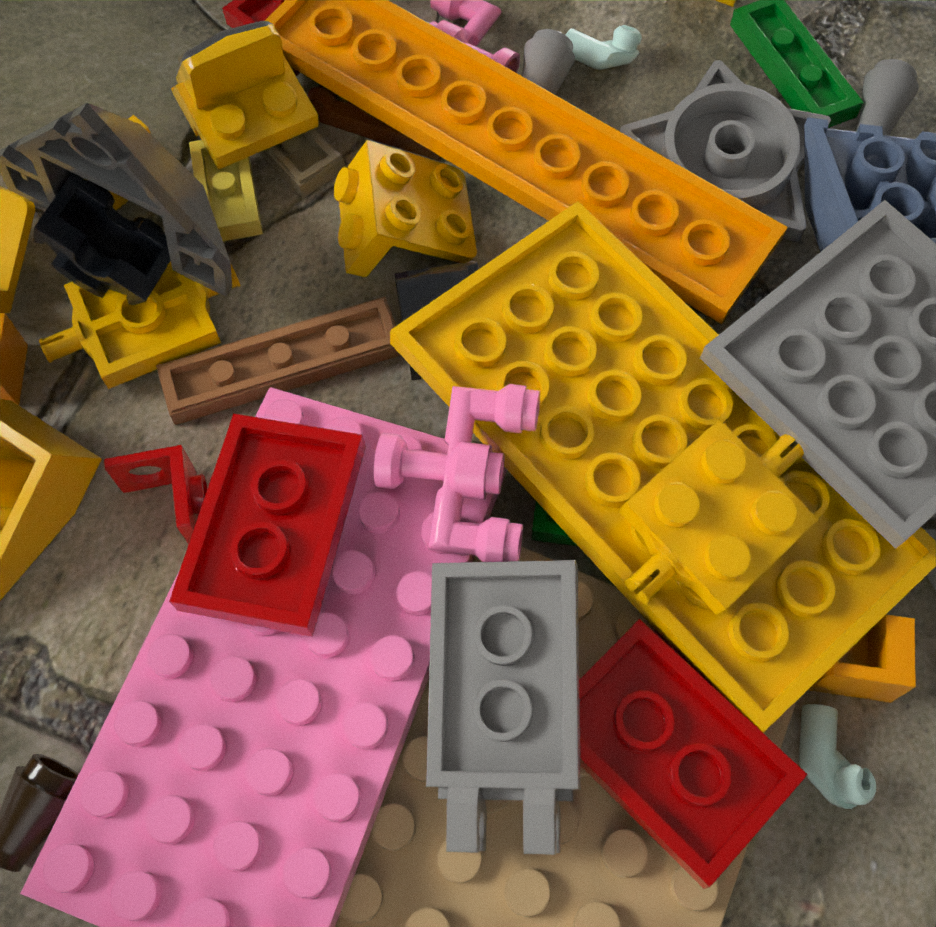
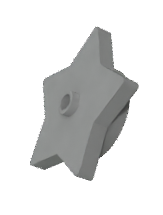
M715 60L694 92L685 97L673 111L623 125L620 128V132L784 224L788 228L783 239L797 242L801 239L806 229L797 175L798 170L805 162L804 125L807 117L828 120V126L831 119L829 116L786 108L783 103L768 92L744 84L721 60Z

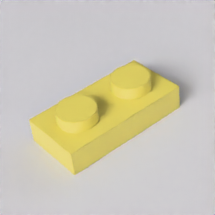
M202 140L189 142L194 177L204 186L222 240L229 241L263 234L250 157L218 170Z

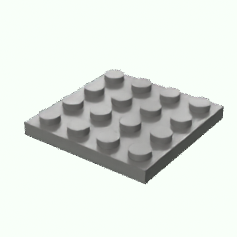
M884 200L704 347L700 359L779 436L787 434L793 437L795 441L790 447L793 449L799 443L804 452L802 458L896 549L936 513V243Z

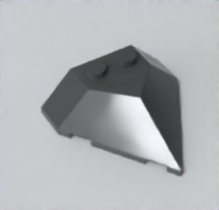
M85 103L0 150V174L8 190L46 209L73 172L84 180H89L162 216L172 270L219 294L228 296L232 289L231 264L204 186L140 124L92 104Z

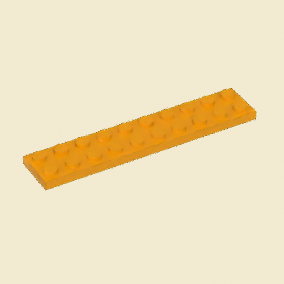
M285 0L265 20L272 23L278 31L282 40L283 54L290 67L548 221L579 201L685 303L720 324L724 322L783 239L788 228L389 0Z

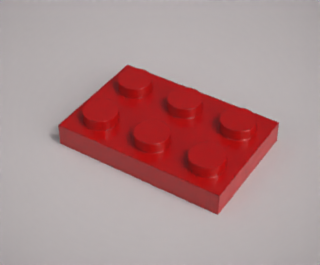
M233 413L169 600L173 607L181 612L313 637L366 449L362 434Z
M640 619L579 679L580 766L703 889L710 888L808 775Z

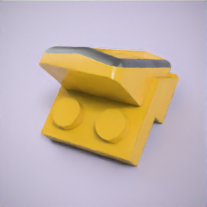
M259 21L221 31L186 51L183 55L176 73V80L179 84L172 87L171 90L196 136H200L218 170L319 127L318 114L283 54L282 40L278 31L269 21Z

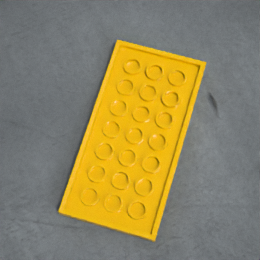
M577 201L391 329L390 344L449 407L453 386L499 391L509 384L527 386L529 390L540 391L536 431L523 430L522 433L505 432L495 422L475 420L473 433L483 444L491 445L492 452L504 453V467L681 658L761 732H765L936 567V541L920 527L895 549L801 457L780 477L783 479L786 487L818 520L725 611L716 615L691 588L675 581L673 578L652 596L648 603L644 604L636 600L634 596L652 580V577L649 576L631 593L625 586V580L631 577L652 556L647 549L643 537L619 513L620 508L719 419L751 451L759 454L760 457L779 440L780 436L700 359L704 347L719 334ZM788 446L780 454V457L783 458L792 448Z

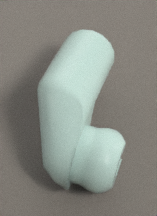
M627 25L617 27L613 33V40L599 41L573 28L566 33V36L573 43L572 52L574 53L575 60L596 70L630 64L639 54L637 47L642 40L641 33Z
M803 705L799 766L808 774L806 777L831 804L840 808L852 809L857 805H866L871 802L876 793V781L873 774L867 768L851 764L836 749L838 710L826 705Z

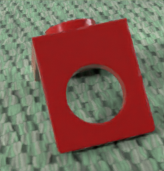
M176 445L104 459L105 470L123 493L172 484L176 526L189 544L208 485L203 474L197 475V471L183 446ZM145 466L162 469L147 475L129 473L132 469Z

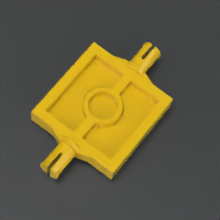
M171 261L146 302L137 305H129L126 299L127 295L108 289L105 296L100 298L70 282L65 284L64 287L73 307V327L46 338L38 339L49 363L84 349L94 360L101 379L107 388L110 389L157 370L156 365L189 356L220 344V338L210 318V303L208 298L219 293L173 271ZM231 264V278L233 289L235 287H241V285L235 273V270L233 269V266Z
M720 419L716 421L620 508L619 513L643 537L647 549L652 556L640 569L625 580L627 590L630 593L633 592L651 576L652 580L634 596L636 600L646 604L652 596L673 578L675 581L691 588L716 615L725 611L818 520L786 487L783 479L780 477L793 463L803 457L804 452L801 445L798 443L781 458L780 454L795 441L790 435L783 434L760 457L759 454L751 451Z

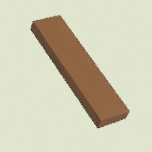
M386 297L377 298L156 365L169 415L173 423L178 425L265 398L270 387L288 391L401 356L390 344V330L397 325Z

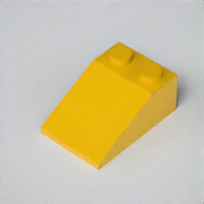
M0 399V600L75 515L102 460L99 456L13 401Z

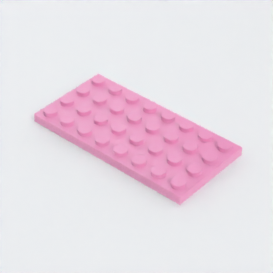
M272 387L269 388L255 417L362 434L366 445L313 637L177 611L169 602L178 577L177 574L20 894L99 927L336 926L429 679L432 563L473 562L475 557L472 555L428 550L436 494L443 487V481L404 477L403 482L395 489L376 487L374 482L376 448L380 435L382 433L401 435L406 441L409 450L448 454L449 446L445 443L444 438ZM504 467L503 480H504L505 475H506V472H507V469H506L505 467ZM487 493L485 500L464 497L460 522L481 524L489 519L498 494Z

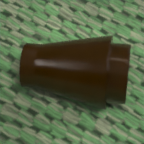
M33 754L26 766L16 767L0 808V868L12 872L22 870L28 858L49 836L79 773L67 765L42 754Z

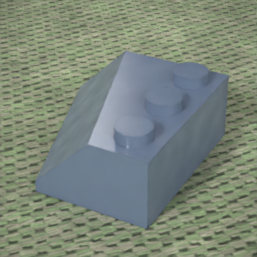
M807 117L804 125L805 209L820 252L884 200L936 243V133L922 131L916 139L883 135V126L860 124L857 132L828 128V120Z

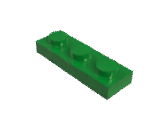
M759 0L734 9L730 23L731 28L791 109L829 116L831 121L828 128L857 118L864 103L785 0Z

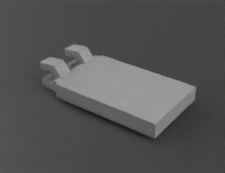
M576 560L432 563L426 787H438V799H447L446 852L478 853L486 851L487 809L485 800H523L524 854L555 855L560 853L559 801H573V789L581 790L578 565Z

